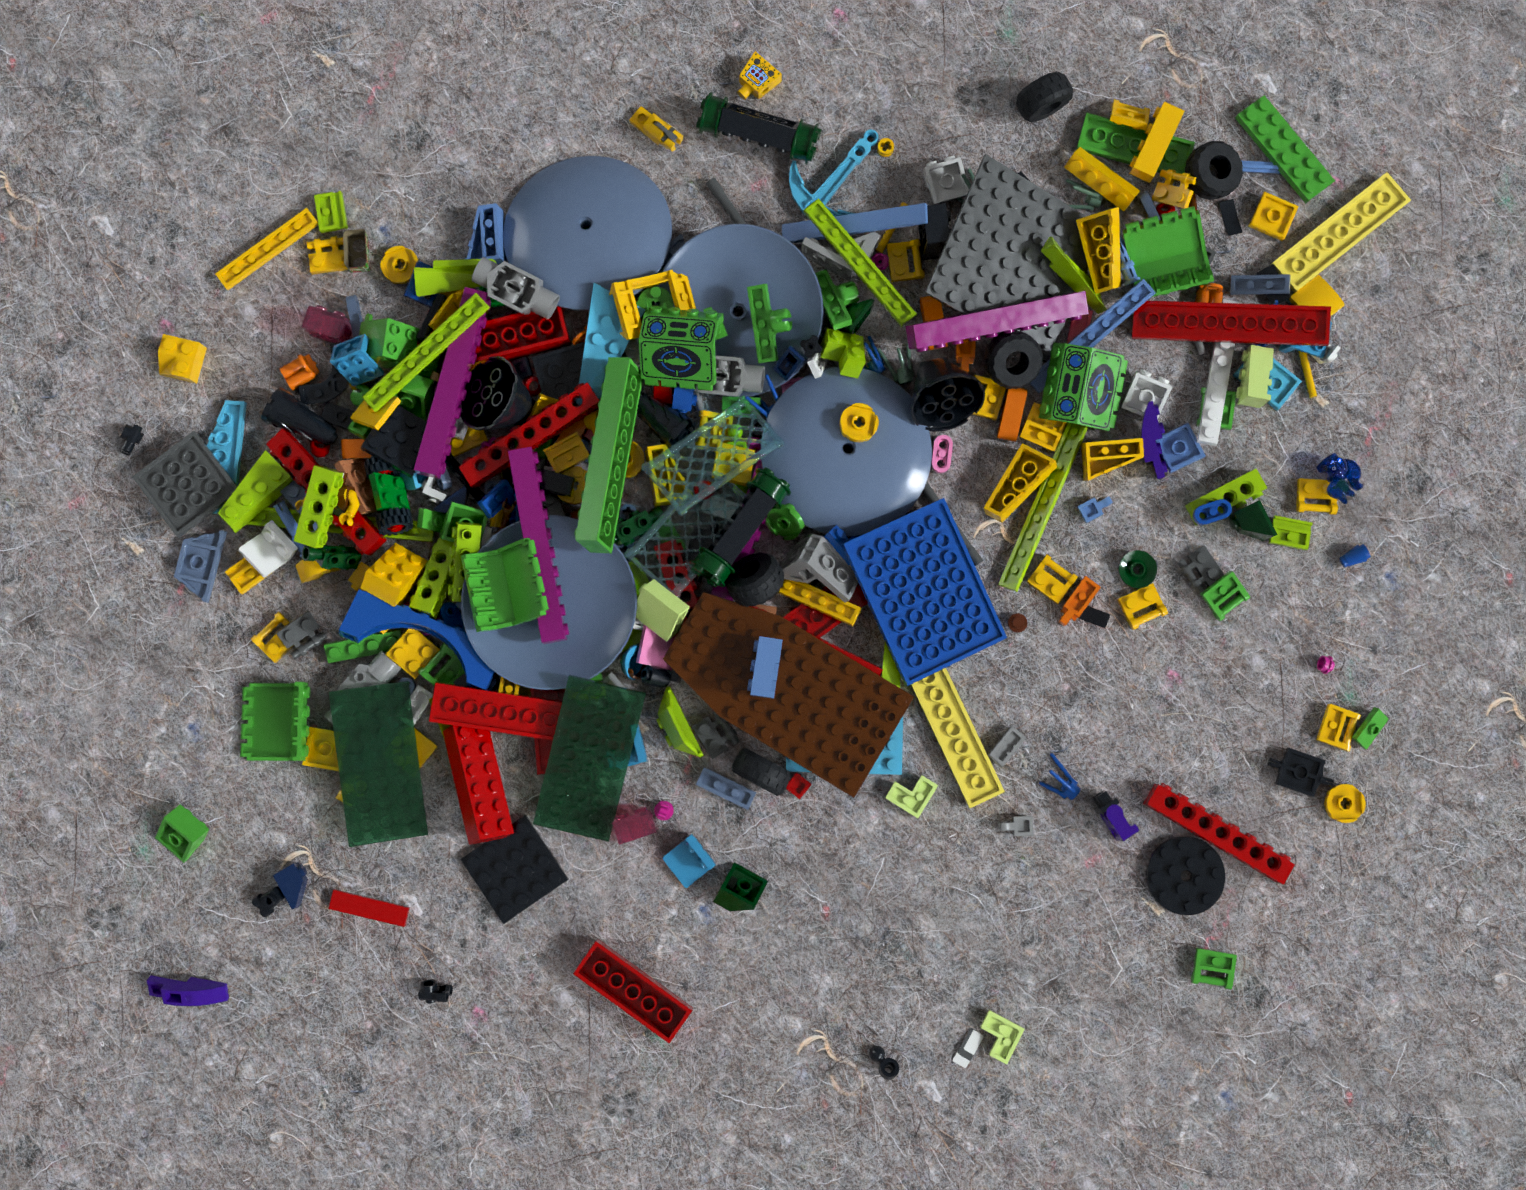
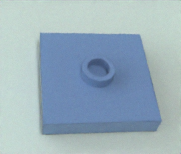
M1189 423L1163 434V438L1155 440L1156 443L1160 442L1163 453L1160 455L1163 461H1165L1170 474L1206 456L1200 444L1197 443V438Z

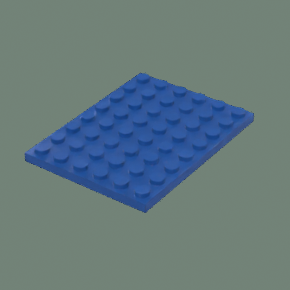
M944 498L841 544L905 686H909L1007 638Z

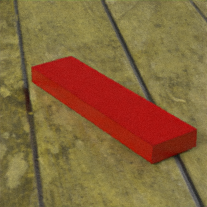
M334 889L328 909L405 927L410 907Z

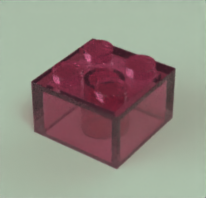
M320 305L315 307L308 306L301 327L311 337L330 343H339L350 339L352 328L345 314L339 311L329 312L327 308Z
M647 807L635 810V815L629 816L628 813L615 817L616 821L612 822L619 845L659 831L652 809L647 810Z

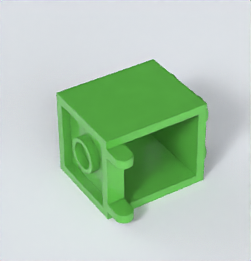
M367 313L365 321L361 322L359 336L366 334L369 338L366 353L378 366L386 369L394 368L417 347L416 335L419 328L390 318L372 320V314Z

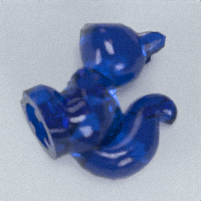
M1334 453L1323 459L1316 466L1318 472L1327 473L1328 475L1327 481L1330 483L1326 489L1327 495L1334 499H1339L1343 504L1348 502L1347 495L1355 496L1350 487L1355 491L1363 488V483L1359 482L1361 468L1351 459L1340 458Z

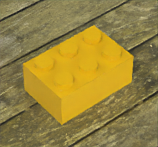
M394 543L366 571L361 589L395 607L423 576L427 560Z

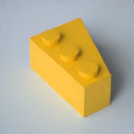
M1143 438L1081 443L1083 481L1092 480L1095 477L1143 458Z
M666 444L648 446L645 450L654 507L692 502L694 496L690 492Z

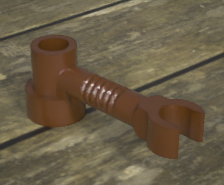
M508 498L502 503L504 513L499 531L509 525L511 513L517 505L516 501L512 506L508 505Z

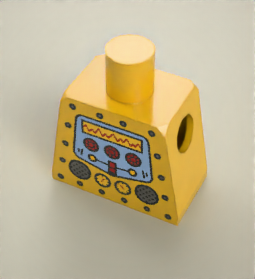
M755 51L739 75V83L742 87L737 93L744 100L750 94L760 99L782 82V74Z

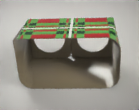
M365 229L345 231L343 233L345 266L351 273L370 271L369 241ZM358 239L363 240L366 245L365 249L362 252H356L353 249L354 241ZM361 257L366 260V264L362 267H354L353 265L357 258Z

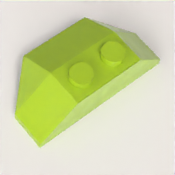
M666 687L657 713L659 718L656 721L660 729H665L667 733L665 739L669 747L673 745L674 749L703 757L704 754L671 687Z

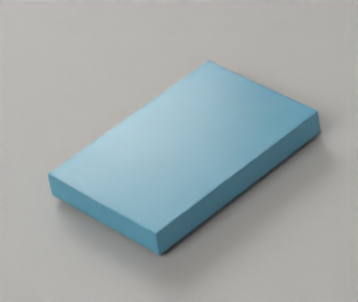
M1273 358V369L1269 374V379H1272V385L1268 386L1267 394L1271 395V400L1267 403L1278 411L1302 380ZM1244 362L1233 374V376L1238 380L1240 369L1243 368Z

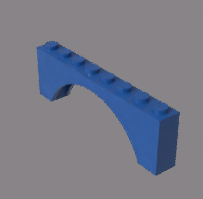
M358 590L339 628V635L341 637L359 643L366 637L387 629L408 628L423 631L444 642L455 653L465 672L467 687L488 690L495 672L476 653L464 629L450 627L443 620H433L423 612L416 613L411 611L412 609L406 605H396L393 607L367 591Z

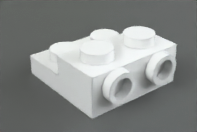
M950 156L941 163L932 161L923 168V174L933 205L967 195L969 188L961 176L965 174L961 157L955 158V156Z
M1143 369L1140 372L1136 371L1121 408L1143 416L1147 403L1153 401V404L1158 405L1159 412L1161 413L1172 389V385L1169 384L1170 380L1160 376L1158 379L1151 377L1152 373Z

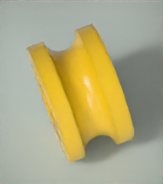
M889 138L881 139L878 142V154L882 157L891 156L894 151L893 141ZM886 144H888L889 149L883 151V147L881 146H885Z

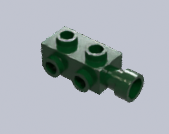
M656 506L649 513L646 510L640 512L638 509L628 514L630 516L629 519L625 521L623 518L619 519L614 543L617 542L618 546L623 544L625 547L635 542L633 538L637 536L643 538L651 533L650 529L655 527L653 523H659L665 519L662 509ZM641 519H642L643 523L645 524L644 526H641V525H640V520H641ZM624 528L629 532L628 535L624 534Z
M325 544L323 548H313L305 545L302 550L304 561L315 560L324 569H357L362 558V554L353 547H346L344 545L329 546Z

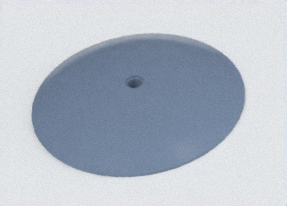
M575 157L546 167L528 180L519 190L506 215L503 231L504 249L508 263L543 280L544 288L560 295L557 306L573 310H590L594 283L610 291L611 284L614 282L657 274L660 271L670 249L672 221L669 207L660 189L639 169L609 157ZM642 289L633 291L634 295L640 292Z
M729 224L718 226L696 235L671 257L663 272L673 269V272L681 273L688 277L696 309L704 312L703 309L712 307L717 313H723L724 315L723 323L728 336L715 340V355L743 358L745 364L764 366L765 374L769 375L774 388L789 381L806 364L809 358L804 355L805 351L800 346V342L810 339L812 335L817 336L819 339L823 323V298L818 278L812 266L802 252L789 240L760 226ZM668 282L657 285V287L666 289L671 293ZM767 284L771 309L786 308L791 313V318L782 319V321H792V329L777 333L775 336L778 359H780L789 346H793L807 360L787 381L773 369L778 361L758 364L747 291L749 286ZM654 302V306L660 305V302ZM741 306L744 313L742 316L737 317L735 309ZM765 378L762 393L743 391L740 396L729 397H750L760 395L771 390Z
M839 367L824 369L821 377L815 379L813 374H809L790 386L771 409L764 425L761 439V462L763 469L765 467L769 468L774 472V476L790 484L791 495L786 496L781 504H792L802 517L804 525L811 529L827 534L837 525L845 532L846 536L866 534L906 514L917 501L925 487L932 459L929 430H925L928 426H917L913 422L910 414L911 396L891 379L867 369H862L857 379L840 375ZM852 404H866L873 409L872 411L878 417V429L869 441L853 442L841 434L839 426L841 414ZM860 418L854 421L857 427L864 426ZM843 446H850L852 453L846 454L843 451Z
M549 515V520H546L547 528H551L553 539H549L550 546H554L556 558H553L554 566L558 567L559 577L556 580L557 585H561L563 596L560 597V603L564 604L566 610L563 620L564 624L567 623L569 627V635H566L567 640L543 644L537 618L520 625L493 631L476 632L466 580H464L461 595L464 628L471 645L483 662L508 681L539 690H557L576 686L604 671L618 657L628 642L637 612V592L633 573L617 545L613 544L612 554L590 553L575 540L574 532L578 526V519ZM521 522L512 523L493 535L478 553L496 550L523 539Z

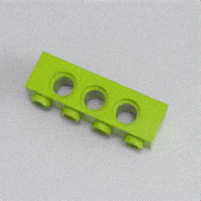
M314 465L294 542L313 548H323L326 544L328 528L333 521L332 513L338 503L337 495L343 485V472ZM325 484L328 486L326 493L323 490ZM320 503L323 506L321 512L318 510V505ZM314 522L317 523L316 531L313 529Z
M1256 468L1188 503L1185 507L1193 520V512L1196 508L1223 499L1224 494H1226L1231 499V506H1235L1237 509L1247 504L1246 499L1252 497L1255 500L1264 495L1262 491L1267 489V486ZM1240 486L1246 487V495L1241 493ZM1218 507V512L1223 513L1222 507ZM1200 513V518L1205 519V515Z
M439 538L437 543L433 545L430 560L426 562L425 571L418 580L415 595H412L409 607L414 612H423L429 615L430 618H437L447 595L448 584H451L452 577H449V566L453 565V558H450V548L454 546V542ZM446 558L445 562L440 563L442 559ZM439 575L436 580L432 581L435 576ZM432 592L428 598H425L428 593Z

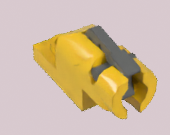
M642 106L629 119L632 125L657 145L661 144L672 152L676 150L674 147L675 142L680 145L683 140L682 134L656 114L649 113Z

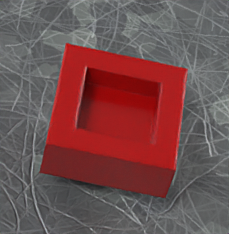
M796 772L786 789L798 799H801L812 784Z

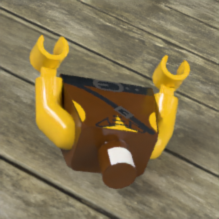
M343 472V485L339 489L337 495L338 503L334 507L332 515L339 516V521L342 525L347 520L348 526H352V518L355 516L360 504L355 487L345 484L348 473ZM326 484L323 487L325 493L328 490V486ZM305 498L295 503L296 510L303 507ZM320 503L318 505V510L322 511L323 506Z

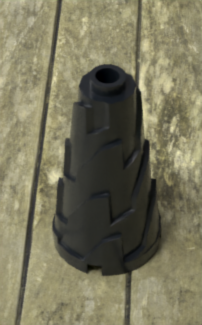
M282 387L276 389L270 397L272 399L271 402L267 403L263 410L261 420L293 434L297 433L311 441H317L325 445L336 442L339 435L336 434L337 431L334 427L324 421V418L311 411L307 405L296 399L286 389Z
M642 391L640 392L637 416L649 426L650 430L660 439L659 441L662 444H666L671 452H674V449L679 450L692 435L689 431L690 427L695 430V421L682 412L679 413L668 405H664L651 395L648 396Z

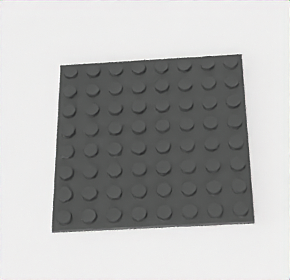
M985 154L924 293L961 314L1073 293L1075 291L1049 267L1051 261L1041 252V249L1048 238L1052 236L1063 252L1086 274L1088 264L1076 220L1087 216ZM1051 321L1048 322V326L1037 327V324L1031 325L1032 329L1022 331L1034 338L1039 344L1043 354L1042 361L1047 362L1050 359L1053 343H1057L1065 322L1054 324Z

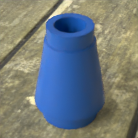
M1362 544L1360 546L1356 545L1340 557L1339 560L1345 568L1367 562V559L1371 556L1367 547Z

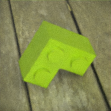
M827 328L820 344L822 346L821 358L838 361L840 375L858 379L866 363L863 336Z

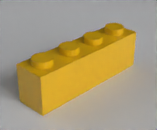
M1163 102L1161 107L1157 106L1152 116L1155 120L1153 124L1149 123L1145 131L1147 137L1145 140H1141L1137 148L1140 152L1138 156L1133 157L1129 165L1132 167L1129 174L1148 183L1152 181L1184 114V110L1167 102Z
M1081 147L1073 153L1064 166L1066 170L1122 211H1125L1140 192L1139 189Z

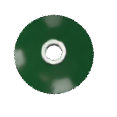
M1134 550L1124 555L1121 559L1119 575L1126 585L1132 588H1144L1150 585L1156 578L1157 564L1149 553ZM1134 567H1138V568H1139V573H1138V574H1137V573H1134V571H1133V568H1134Z

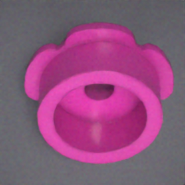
M876 253L871 259L880 271L885 270L889 265V258L886 254Z
M1321 656L1319 658L1317 669L1323 672V674H1327L1334 669L1335 663L1332 661V656Z

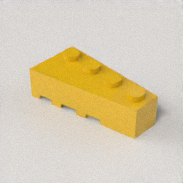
M1119 207L1077 219L1076 222L1095 294L1121 287Z
M1022 443L985 504V514L1003 523L1057 468L1056 460Z

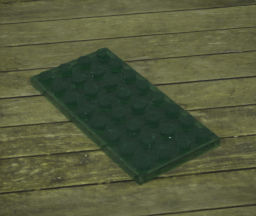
M568 676L535 812L534 825L609 842L646 696L645 692L578 676Z
M408 681L329 691L349 847L428 835Z

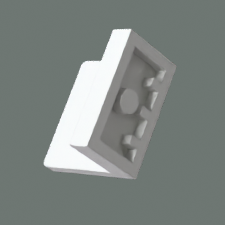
M271 520L265 525L259 535L242 545L238 551L265 578L291 560L298 547Z

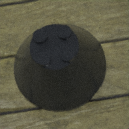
M500 356L489 357V360L485 363L480 362L471 371L470 382L465 387L467 391L466 398L461 402V419L468 427L480 431L515 427L517 425L522 426L525 424L535 404V400L532 399L531 394L513 364Z
M947 357L923 361L919 364V370L916 374L910 405L912 420L917 426H928L925 430L933 432L947 431L959 427L968 421L967 418L974 412L977 414L985 400V390L982 383L976 377L950 362Z

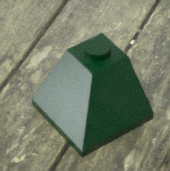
M871 298L847 306L846 309L852 319V325L837 330L855 334L872 312L875 300Z
M1260 500L1229 515L1230 525L1233 529H1236L1237 533L1260 541H1265L1278 535Z
M734 862L713 902L728 911L754 910L768 880Z

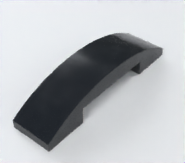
M511 466L503 470L500 481L507 479L511 487L514 488ZM537 469V471H541L542 482H539L540 490L544 489V491H550L555 495L571 496L575 482L574 477Z

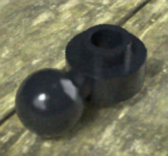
M873 1046L870 1049L869 1055L873 1061L880 1063L878 1068L879 1074L884 1079H894L899 1073L898 1062L892 1058H885V1051L881 1046ZM885 1068H889L891 1072L888 1073Z

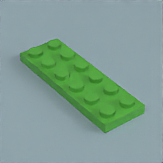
M1265 95L1237 114L1235 119L1273 165H1277L1279 168L1277 170L1305 204L1335 182L1334 178Z
M1086 113L1076 150L1081 147L1089 154L1130 165L1133 157L1138 156L1140 152L1137 148L1141 140H1145L1147 137L1145 130H1136L1123 124L1118 125L1109 121V118ZM1173 136L1157 172L1160 173L1162 169H1172L1176 173H1185V163L1193 151L1195 142Z

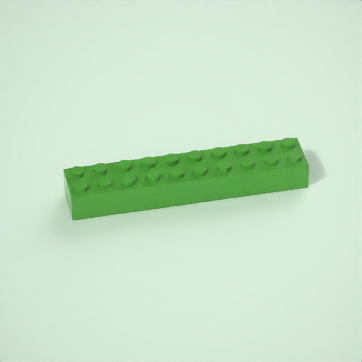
M608 357V363L605 366V379L601 386L602 395L601 400L598 402L599 412L598 417L595 419V433L591 440L592 450L588 457V471L585 474V488L581 494V509L578 511V526L574 532L575 540L590 553L612 554L643 381L641 379V370L630 357Z

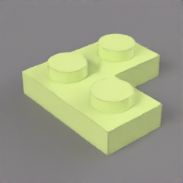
M922 775L912 791L894 781L885 798L914 817L919 818L938 785Z
M988 1010L980 1028L997 1037L989 1055L1008 1064L1025 1029Z

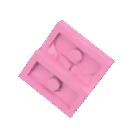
M644 625L636 663L672 671V668L663 658L678 634L666 642Z

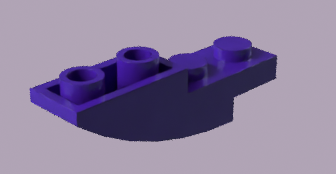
M1149 401L1144 411L1141 426V438H1143L1144 448L1143 459L1145 463L1152 461L1156 477L1160 479L1164 478V473L1168 471L1165 461L1161 462L1159 454H1163L1160 442L1156 443L1155 440L1163 438L1162 434L1165 433L1163 423H1159L1157 415H1160L1158 405L1153 404V401Z
M152 975L147 979L149 995L161 997L163 1004L202 1006L225 1002L229 999L227 983L195 977H190L187 982Z

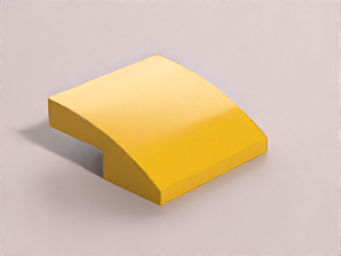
M1317 275L1289 298L1293 305L1331 306V316L1345 305L1335 290L1320 275Z
M1034 402L1019 437L1055 452L1067 422L1040 419L1041 405Z

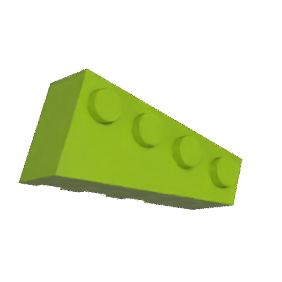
M265 450L219 510L218 514L236 534L266 507L282 495L280 491L289 485L293 479Z

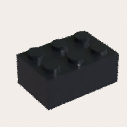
M946 204L927 205L928 224L918 225L922 260L939 259L952 228L949 229L951 214L950 210H947Z

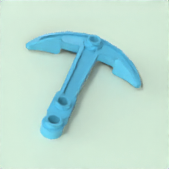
M872 129L867 130L864 133V137L859 139L848 152L845 160L814 194H810L804 187V181L798 172L796 161H792L789 172V186L792 198L799 209L803 212L806 207L818 198L826 206L855 166L859 165L871 151V147L877 144L878 133ZM872 137L874 141L869 142L867 138ZM860 151L862 152V155L857 156L856 152ZM826 206L833 216L854 214L840 209L836 212Z

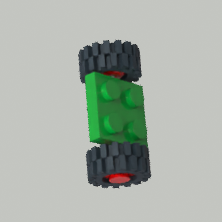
M371 456V459L368 458L364 461L367 479L371 482L376 510L383 511V513L376 515L378 531L384 536L397 535V533L403 534L404 531L408 532L414 525L403 477L397 476L401 472Z

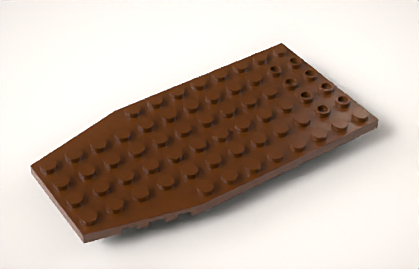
M704 592L663 658L721 718L853 798L856 796L914 698L911 694L785 618ZM759 636L783 640L774 699L751 696V691H747L749 679L753 680L754 672L750 671L751 661L756 660L757 652H753L754 641H759Z

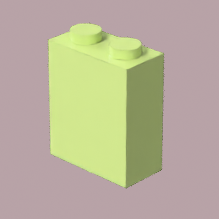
M653 579L648 584L644 583L639 589L640 595L637 598L636 618L667 642L678 634L690 606Z

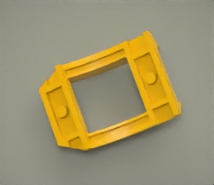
M672 269L658 274L612 283L609 295H613L623 332L619 334L626 340L639 338L642 323L633 293L635 290L668 282L675 307L680 308V310L696 309L687 276L681 273L677 274Z

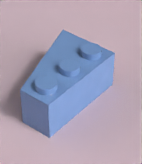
M496 203L480 205L477 208L472 228L473 234L471 241L469 240V250L465 259H481L485 257L495 260L497 264H501L503 261L507 262L503 242V209Z
M759 636V641H754L753 652H757L756 660L751 661L750 671L754 672L753 680L749 679L747 691H751V696L774 699L783 640Z

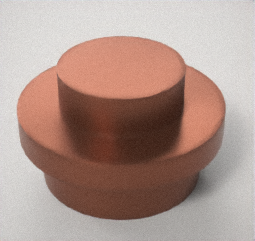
M1020 613L1013 614L1008 620V626L1013 632H1022L1027 627V619Z

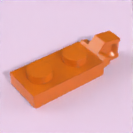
M963 339V343L956 344L955 353L956 363H960V368L966 372H969V364H973L975 359L976 341H969V339Z
M1084 576L1062 606L1061 612L1064 614L1058 623L1066 626L1070 619L1075 621L1079 618L1101 587L1087 576Z

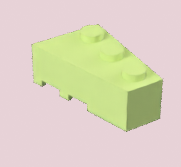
M1250 345L1243 351L1241 360L1244 361V364L1239 372L1241 383L1236 391L1237 404L1261 408L1271 400V395L1267 394L1268 386L1272 385V379H1269V374L1273 369L1274 349Z

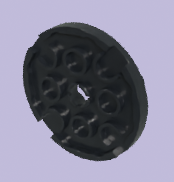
M1181 836L1163 842L1154 850L1146 868V881L1151 895L1163 908L1180 915H1195L1211 908L1220 898L1225 886V868L1219 854L1208 843L1197 838ZM1184 870H1188L1191 873L1188 881L1181 879V873Z

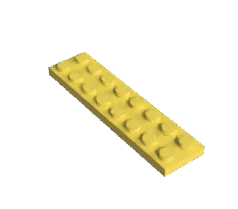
M1386 172L1270 265L1274 264L1279 275H1291L1290 288L1295 293L1408 204L1411 199L1389 173Z
M944 668L911 684L968 807L972 808L1004 793L1001 782L947 669Z

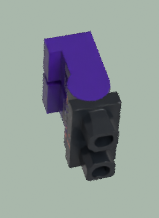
M1101 791L1092 797L1097 805L1094 810L1097 814H1100L1116 841H1125L1140 831L1136 824H1129L1123 816L1122 808L1117 805L1119 804L1117 798H1111L1107 791Z

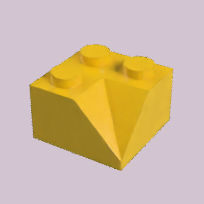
M163 334L158 349L159 375L197 384L207 348L200 342Z

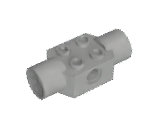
M483 257L478 262L472 275V282L486 288L489 297L525 315L532 311L549 319L553 315L560 299V295L543 287V280L506 261L497 264Z
M716 355V384L713 385L712 391L698 390V392L727 396H740L743 391L762 393L765 367L745 364L743 358Z
M381 650L369 665L359 664L334 692L336 702L324 716L342 732H346L358 717L368 719L372 715L373 710L392 690L393 687L390 681L402 668Z

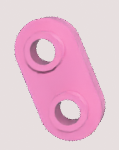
M947 435L938 436L933 443L931 467L936 473H945L951 465L953 442ZM945 443L946 448H940L939 444ZM942 461L944 463V466L939 467L937 465V462Z

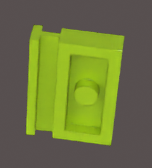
M342 191L314 195L319 231L326 233L344 228L348 229Z
M1273 516L1272 525L1278 535L1269 538V544L1308 550L1312 522Z

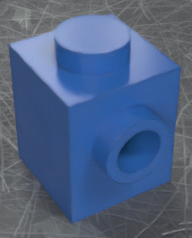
M678 384V387L674 388L672 409H676L679 413L691 411L692 407L696 406L697 395H694L695 389L680 388Z

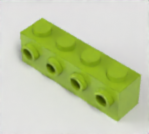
M456 522V526L452 527L451 536L455 538L454 546L450 548V558H453V565L449 566V577H452L451 584H448L447 595L450 596L453 602H461L462 588L465 580L461 556L478 553L480 550L482 526L479 523Z

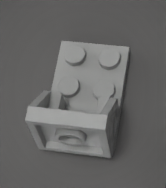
M872 232L854 240L866 255L872 259L879 245L881 235ZM805 237L802 242L801 252L806 258L848 281L860 279L834 249L830 247L825 248L816 239Z
M811 534L791 546L780 564L785 575L784 579L809 583L818 579L845 603L851 599L858 585V580L851 565H848L834 547L824 537Z

